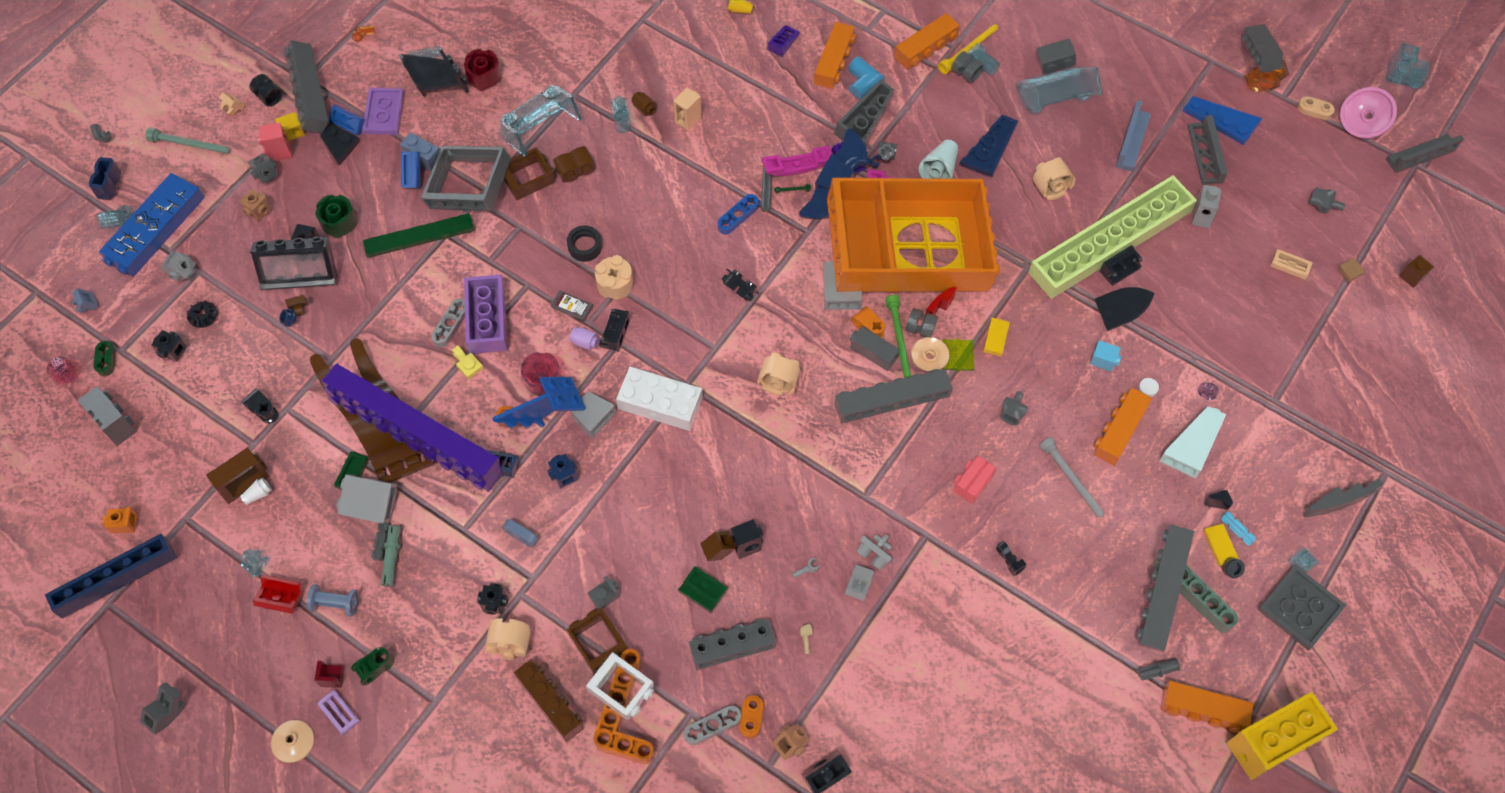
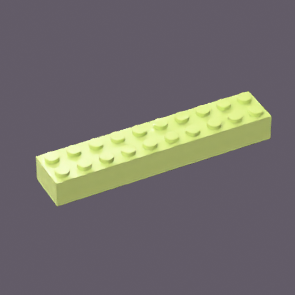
M1173 175L1032 261L1028 273L1044 292L1053 299L1101 269L1103 262L1131 245L1135 248L1191 213L1197 200Z

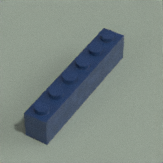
M161 533L46 593L45 597L52 612L63 619L176 559L177 556L170 541Z

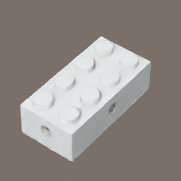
M629 367L616 401L619 410L690 431L702 402L703 394L700 387Z

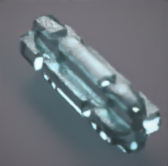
M435 46L433 49L430 47L419 49L417 52L415 50L408 52V55L430 58L442 56L439 52L441 50L440 46Z

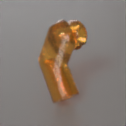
M374 25L357 27L352 33V39L359 42L366 34L375 33Z

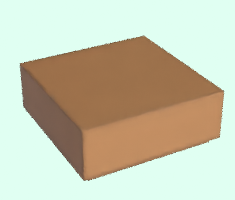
M1355 258L1339 265L1337 268L1348 282L1365 273Z

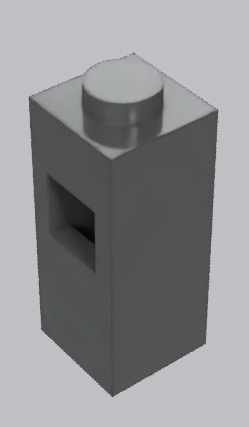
M863 326L858 331L855 330L850 337V348L886 371H889L898 359L899 348Z

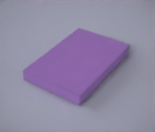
M369 88L362 127L363 134L398 135L405 93L404 89Z

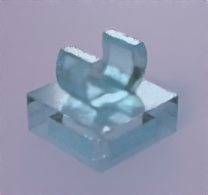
M1305 547L1288 560L1293 567L1296 565L1305 573L1319 563Z
M249 548L243 552L241 566L253 577L261 574L262 566L267 564L268 557L266 556L261 559L260 550L254 552Z

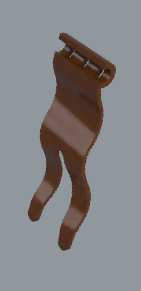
M358 338L352 339L350 341L352 354L362 378L399 399L375 369L362 341ZM313 354L310 357V363L320 384L325 389L322 380L329 373L330 368L321 355ZM340 404L335 405L359 438L379 480L391 483L434 465V462L428 460L420 451L415 452L411 450L405 442H397L388 432L382 433L371 422L367 424L361 420L359 415L348 413ZM423 454L425 461L420 462L418 455ZM405 461L408 468L403 469L401 462ZM388 468L391 475L386 476L384 469Z

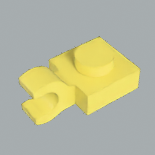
M458 345L452 349L453 355L459 361L456 363L457 368L468 380L484 369L483 365L472 353L466 356Z

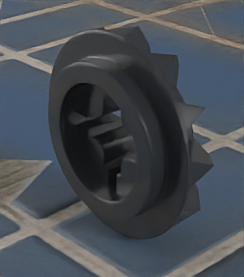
M206 300L203 302L197 301V304L190 305V310L186 311L188 322L196 328L207 327L217 318V308L212 302L210 303ZM204 310L205 314L199 317L197 313H201Z

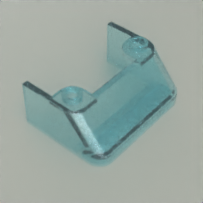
M1078 66L1016 82L1019 95L1027 111H1031V113L1041 112V108L1045 105L1064 100L1079 98V101L1090 99L1089 96L1103 95L1098 67Z
M552 85L512 112L503 115L500 120V135L505 142L525 156L527 152L519 135L560 109H563L577 120L582 118L573 96L562 88Z

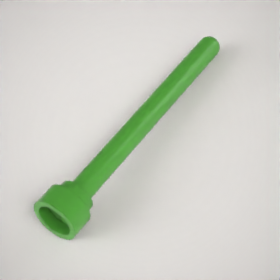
M889 295L885 298V303L892 314L897 345L900 349L899 355L904 378L911 377L898 311L901 304L899 295Z

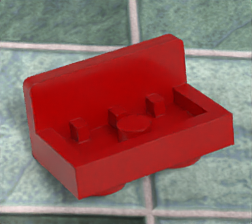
M262 575V586L253 599V605L293 614L303 597L301 583L294 580Z

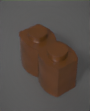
M586 146L578 147L570 153L561 154L553 159L554 166L563 183L572 182L578 176L589 175L595 170L594 161Z

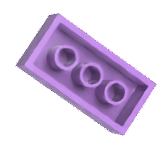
M502 274L464 278L465 334L469 354L507 351L505 284Z

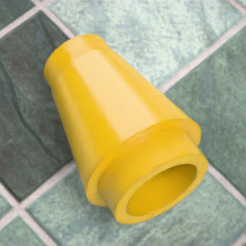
M730 0L728 10H731L732 13L751 14L753 4L745 0Z

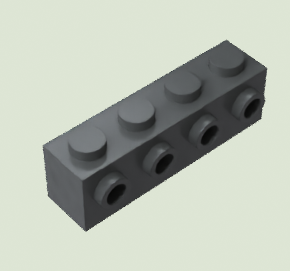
M1262 24L1244 27V34L1241 35L1242 44H1245L1246 51H1249L1250 58H1253L1254 64L1258 66L1260 72L1282 69L1283 52L1267 26Z
M757 619L750 625L744 626L739 624L732 627V630L725 632L724 630H718L707 637H704V635L696 636L692 641H689V646L695 668L700 670L776 648V641L769 619Z

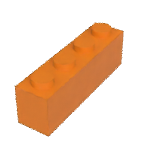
M945 13L895 46L894 58L907 70L917 66L920 61L929 58L935 51L942 49L950 41H954L959 36L960 24L948 13Z
M835 21L815 70L814 84L834 89L835 84L839 83L841 78L840 71L844 70L846 65L845 58L850 56L851 44L854 45L857 35L854 34V26Z
M1131 388L1129 393L1124 392L1119 401L1122 403L1121 407H1116L1111 415L1114 418L1112 423L1107 422L1102 431L1106 434L1103 438L1099 437L1094 445L1097 448L1094 455L1115 466L1153 398L1134 388Z
M1168 681L1164 686L1160 710L1166 711L1171 716L1181 715L1193 722L1204 721L1209 726L1216 728L1222 726L1230 728L1231 732L1239 733L1251 726L1254 703Z

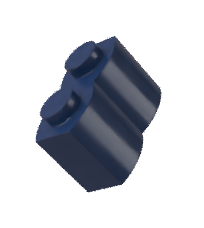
M99 157L94 165L95 172L89 179V187L98 199L111 200L116 192L115 185L121 178V171L113 158Z

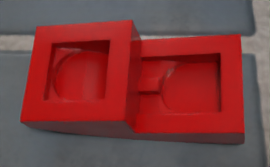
M953 286L938 295L926 309V314L935 315L939 308L947 311L955 298L957 288Z

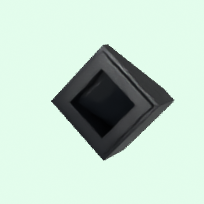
M1228 490L1209 495L1204 505L1229 510L1233 505V501Z

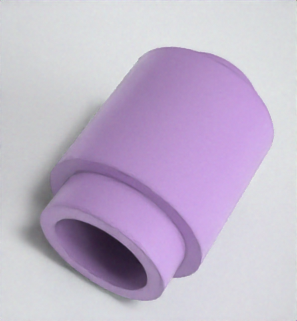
M574 327L569 338L574 345L589 351L596 348L599 342L597 333L582 327Z

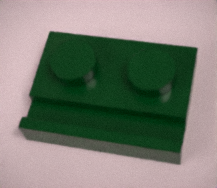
M695 566L683 581L681 587L678 588L679 593L711 614L728 591V587Z

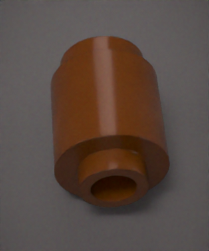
M639 91L632 96L631 102L633 106L644 116H650L655 113L657 104L647 94Z

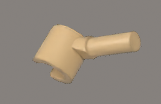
M807 624L800 629V635L804 641L805 655L810 654L807 636L813 635L811 625Z

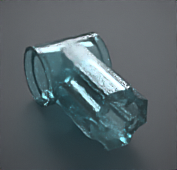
M980 43L975 44L967 51L973 57V60L977 59L984 64L983 70L989 75H993L1000 66V63L987 54L985 47Z
M621 96L614 97L611 100L615 127L618 132L626 133L631 129L626 99Z
M122 205L117 210L100 212L97 214V220L101 229L122 226L134 211L130 206Z

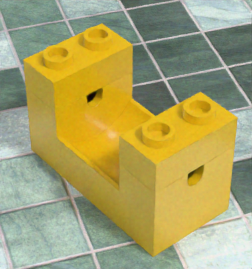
M1311 691L1240 731L1226 743L1252 781L1283 761L1322 741L1337 731L1338 728Z

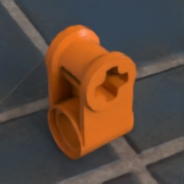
M865 306L851 318L852 323L857 329L863 326L884 339L885 323L869 307Z

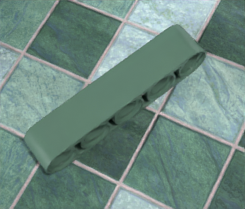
M1156 558L1154 567L1159 569L1160 561H1157ZM1186 565L1180 594L1218 631L1223 633L1229 632L1237 624L1238 615ZM1192 588L1197 589L1199 591V594H1195L1192 591ZM1207 603H1211L1214 609L1209 608ZM1222 618L1228 619L1230 624H1226Z

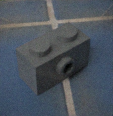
M1070 38L1036 48L1037 60L1042 74L1052 73L1055 70L1076 65V53Z

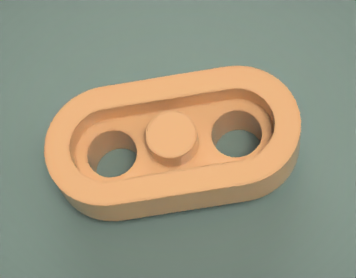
M1312 97L1301 98L1297 106L1302 114L1322 120L1331 118L1334 113V106L1331 103Z

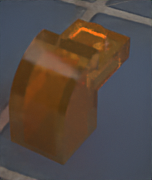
M1283 60L1282 69L1260 72L1258 66H1256L1244 76L1249 90L1265 92L1281 86L1280 81L1290 73L1285 60Z

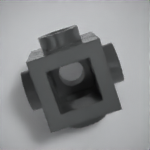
M264 153L248 161L251 167L249 171L255 180L259 179L262 183L273 180L278 175L275 169L277 168L276 163L272 158L268 159Z

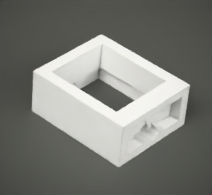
M613 652L586 685L589 693L627 721L639 713L641 703L644 700L647 701L654 692L653 681ZM618 666L644 684L626 708L600 690Z

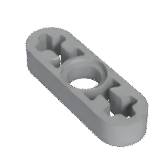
M454 300L431 335L435 346L440 348L447 346L465 319V300ZM461 306H463V309H459L457 311L456 307L460 308ZM450 319L455 320L453 326L448 327L445 325L446 321ZM444 336V339L438 341L437 337Z
M728 706L688 725L684 730V739L689 745H698L737 726L740 723L741 712L735 706ZM728 712H732V714H737L735 716V721L727 719L724 721V724L726 726H722V721L719 718V716L722 715V719H725L728 717ZM710 720H715L718 722L719 727L715 731H710L706 727L707 723ZM700 725H703L704 732L707 735L703 736V732L697 734V739L688 738L691 730L698 732L701 730Z

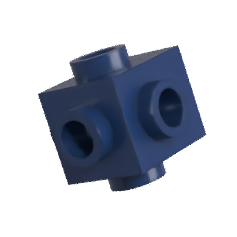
M566 453L557 455L548 462L550 468L547 470L548 475L552 481L556 480L560 489L578 480L575 472L577 469L576 464L572 458L568 459Z

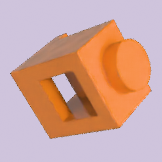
M126 507V509H108L107 514H104L102 517V525L110 533H135L138 514L131 507Z

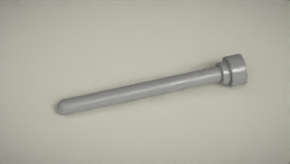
M1052 437L1044 440L1039 445L1043 452L1053 457L1095 515L1099 518L1103 517L1104 512L1056 450L1057 443Z

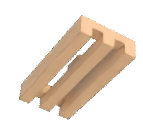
M1277 249L1270 266L1306 280L1313 262Z

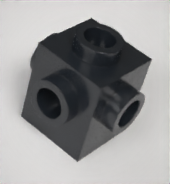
M161 330L151 344L157 356L162 359L169 358L176 362L187 348V345L178 334L172 331L168 333L164 330Z
M491 583L490 585H483L482 591L478 593L477 603L486 614H503L504 608L508 605L509 596L506 594L504 587Z

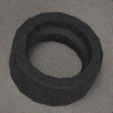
M587 225L578 226L572 229L567 236L568 252L574 259L582 262L591 261L601 253V236L595 228ZM587 236L595 240V245L588 250L582 251L574 247V242L578 238Z

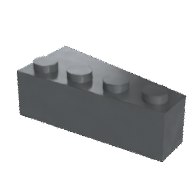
M880 79L837 122L834 134L844 141L846 130L848 128L852 129L866 146L891 101L894 89Z

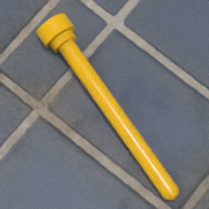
M993 24L953 57L939 62V71L942 74H948L952 70L951 67L954 60L961 52L966 51L969 53L997 31L998 25Z

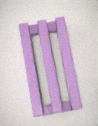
M335 690L331 691L317 703L343 736L348 730L354 728L355 724L360 723L359 719ZM333 696L353 720L349 722L331 700ZM326 702L345 723L343 728L325 707L324 704Z

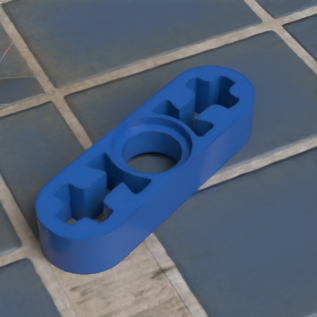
M754 194L746 195L718 220L719 232L730 234L759 208L758 197ZM736 211H741L743 216L735 217L733 214Z

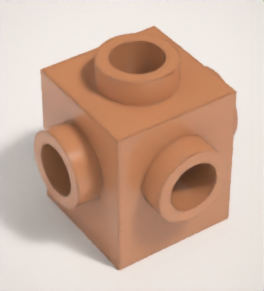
M253 189L239 201L243 207L242 211L248 217H252L258 222L271 211L267 202L268 198L262 192L257 193Z
M796 724L790 728L786 726L780 730L779 736L773 741L772 745L783 759L787 760L794 755L796 757L802 755L807 750L805 746L811 740L805 731Z

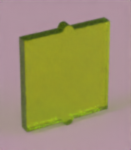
M956 338V340L942 339V342L949 350V360L943 369L957 372L974 371L973 340H959V338Z

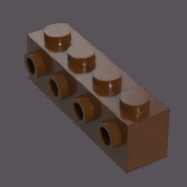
M530 659L514 671V674L567 743L583 730L580 723L583 720L576 710L571 712L567 707L570 703L563 694L561 696L555 691L557 686L551 678L546 680L542 675L545 671L538 662L534 664Z

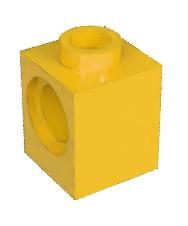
M296 112L275 119L276 123H281L289 141L305 136Z

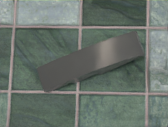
M1378 478L1363 488L1358 482L1345 492L1337 487L1310 506L1303 515L1306 518L1342 510L1377 492L1384 483Z

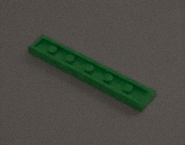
M470 213L364 239L363 244L366 256L370 258L473 232L474 227Z

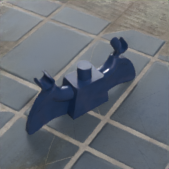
M848 128L846 130L841 148L835 155L831 154L815 181L813 197L800 210V217L815 220L829 218L827 197L832 178H854V170L859 166H867V164H870L873 168L880 166L881 163H876L874 160H880L881 156L874 155L872 159H868L864 142L852 129Z

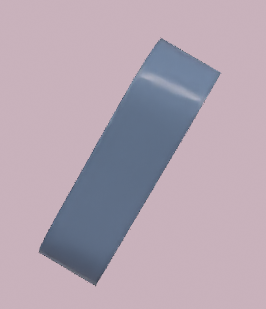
M507 519L502 526V529L507 534L528 547L533 548L538 541V537L511 519Z

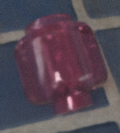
M55 357L46 367L48 375L57 384H68L77 375L75 365L66 357Z

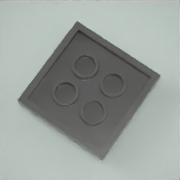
M1295 565L1258 610L1309 651L1346 607V604Z

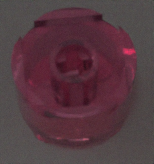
M534 352L523 360L521 375L524 385L530 393L538 397L546 394L539 380L541 377H562L559 363L550 353Z

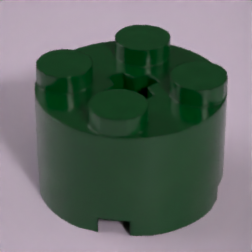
M331 194L318 201L315 215L326 234L334 238H340L352 231L357 225L356 214L347 197L343 195L333 196Z

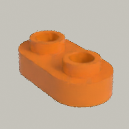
M755 695L745 698L742 705L739 731L747 739L755 738L761 728L764 704L762 699ZM756 703L757 707L752 709L749 707V704ZM752 723L754 727L749 730L746 728V725Z

